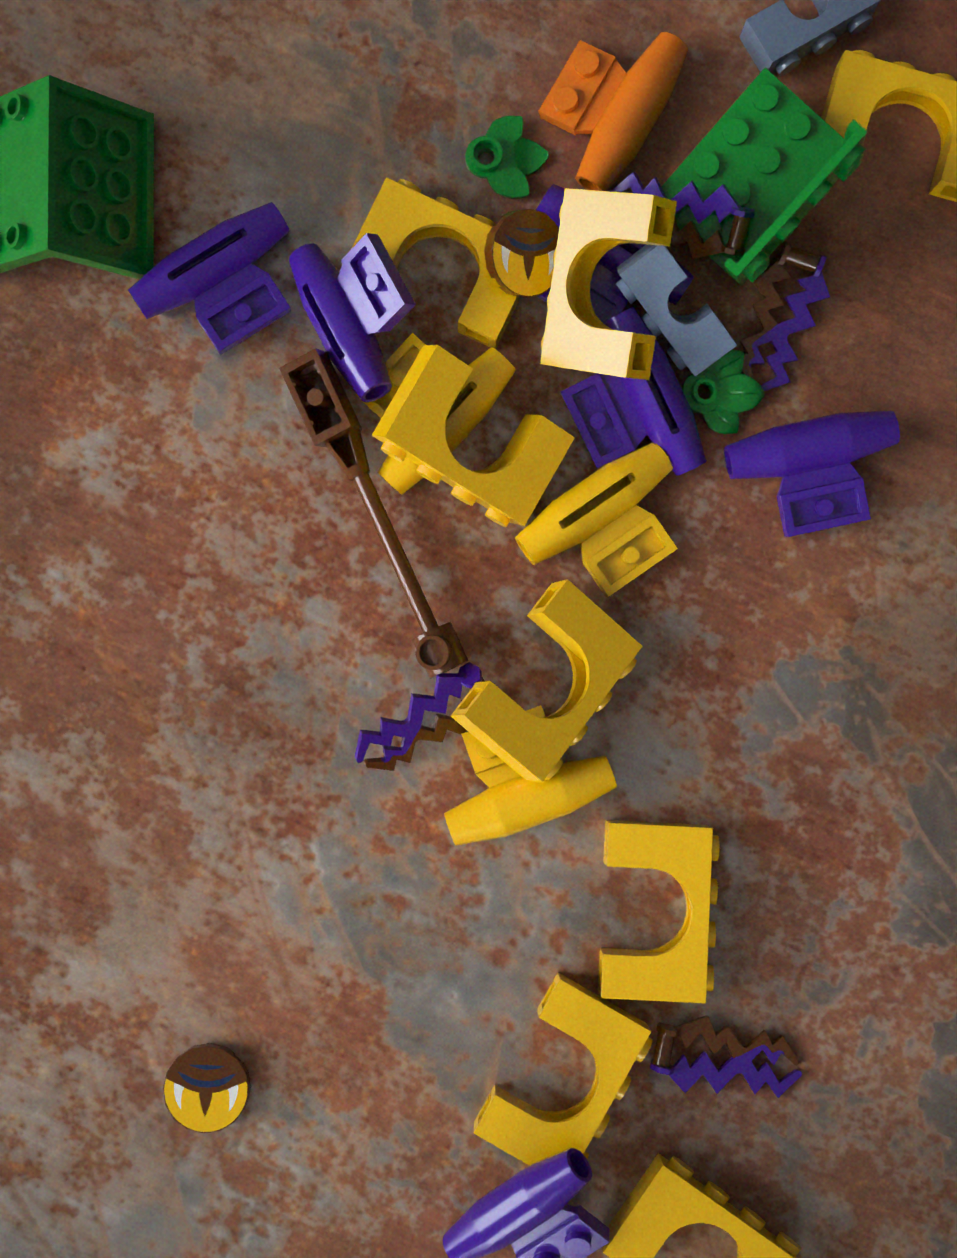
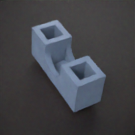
M779 0L746 19L739 38L760 73L764 68H767L772 74L778 72L782 76L795 69L801 63V58L812 52L815 55H820L830 49L837 42V38L848 31L851 35H854L865 29L873 21L872 15L881 0H812L819 17L810 20L796 17L790 12L784 0Z
M646 244L616 267L622 278L616 285L630 304L638 299L647 312L641 317L656 338L662 333L672 345L666 351L680 370L688 367L693 375L697 376L737 346L732 336L708 304H705L690 315H678L668 309V298L671 291L685 280L687 275L666 246Z

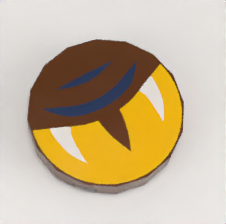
M534 209L509 211L502 216L503 218L499 220L497 225H493L487 235L484 250L486 269L491 278H495L496 282L501 286L499 288L506 294L517 297L542 295L551 288L554 268L553 254L557 247L559 228L543 212Z
M213 1043L195 1045L179 1055L168 1069L163 1085L165 1105L173 1119L187 1130L200 1133L221 1131L234 1123L245 1109L251 1091L249 1071L244 1062H241L228 1047Z

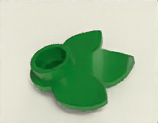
M503 116L496 119L490 125L486 135L475 138L468 145L465 153V161L469 171L479 178L487 179L495 193L511 199H521L529 195V184L526 176H530L538 171L549 156L542 146L521 137L523 133L522 116ZM488 153L492 155L494 160L490 164H482L478 158L481 154Z
M730 350L697 376L689 375L682 385V390L692 411L700 413L707 427L720 434L738 433V413L756 407L765 396L763 388L755 379L741 374L744 364V353L739 350ZM700 384H704L709 388L710 394L707 399H702L698 395L697 390Z

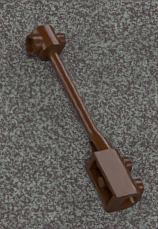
M315 348L280 367L281 374L314 446L327 447L349 479L355 483L423 634L412 639L416 648L415 656L418 663L426 669L431 679L440 673H445L468 662L469 660L452 623L448 622L438 626L369 475L370 468L361 435L362 427L327 352Z

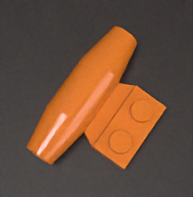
M661 32L627 73L615 56L579 40L538 112L541 119L575 136L576 134H592L575 177L576 181L586 190L608 191L639 153L671 98L688 53L687 45L679 37L668 32Z

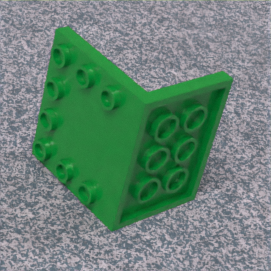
M764 68L661 187L666 198L671 200L687 184L694 181L705 201L721 185L725 184L741 207L755 210L744 245V255H731L721 252L708 256L742 287L747 280L753 283L770 265V260L768 259L770 254L781 242L788 238L807 213L826 196L838 179L845 182L862 163L863 153L866 151L863 144L867 131L853 119L847 126L845 137L843 138L767 68ZM687 205L675 215L679 230L690 221H694L703 242L717 230H720L724 243H728L734 215L730 213L719 223L716 211H714L701 224H698L690 206Z
M51 75L0 96V273L49 257H55L140 280L154 267V114Z

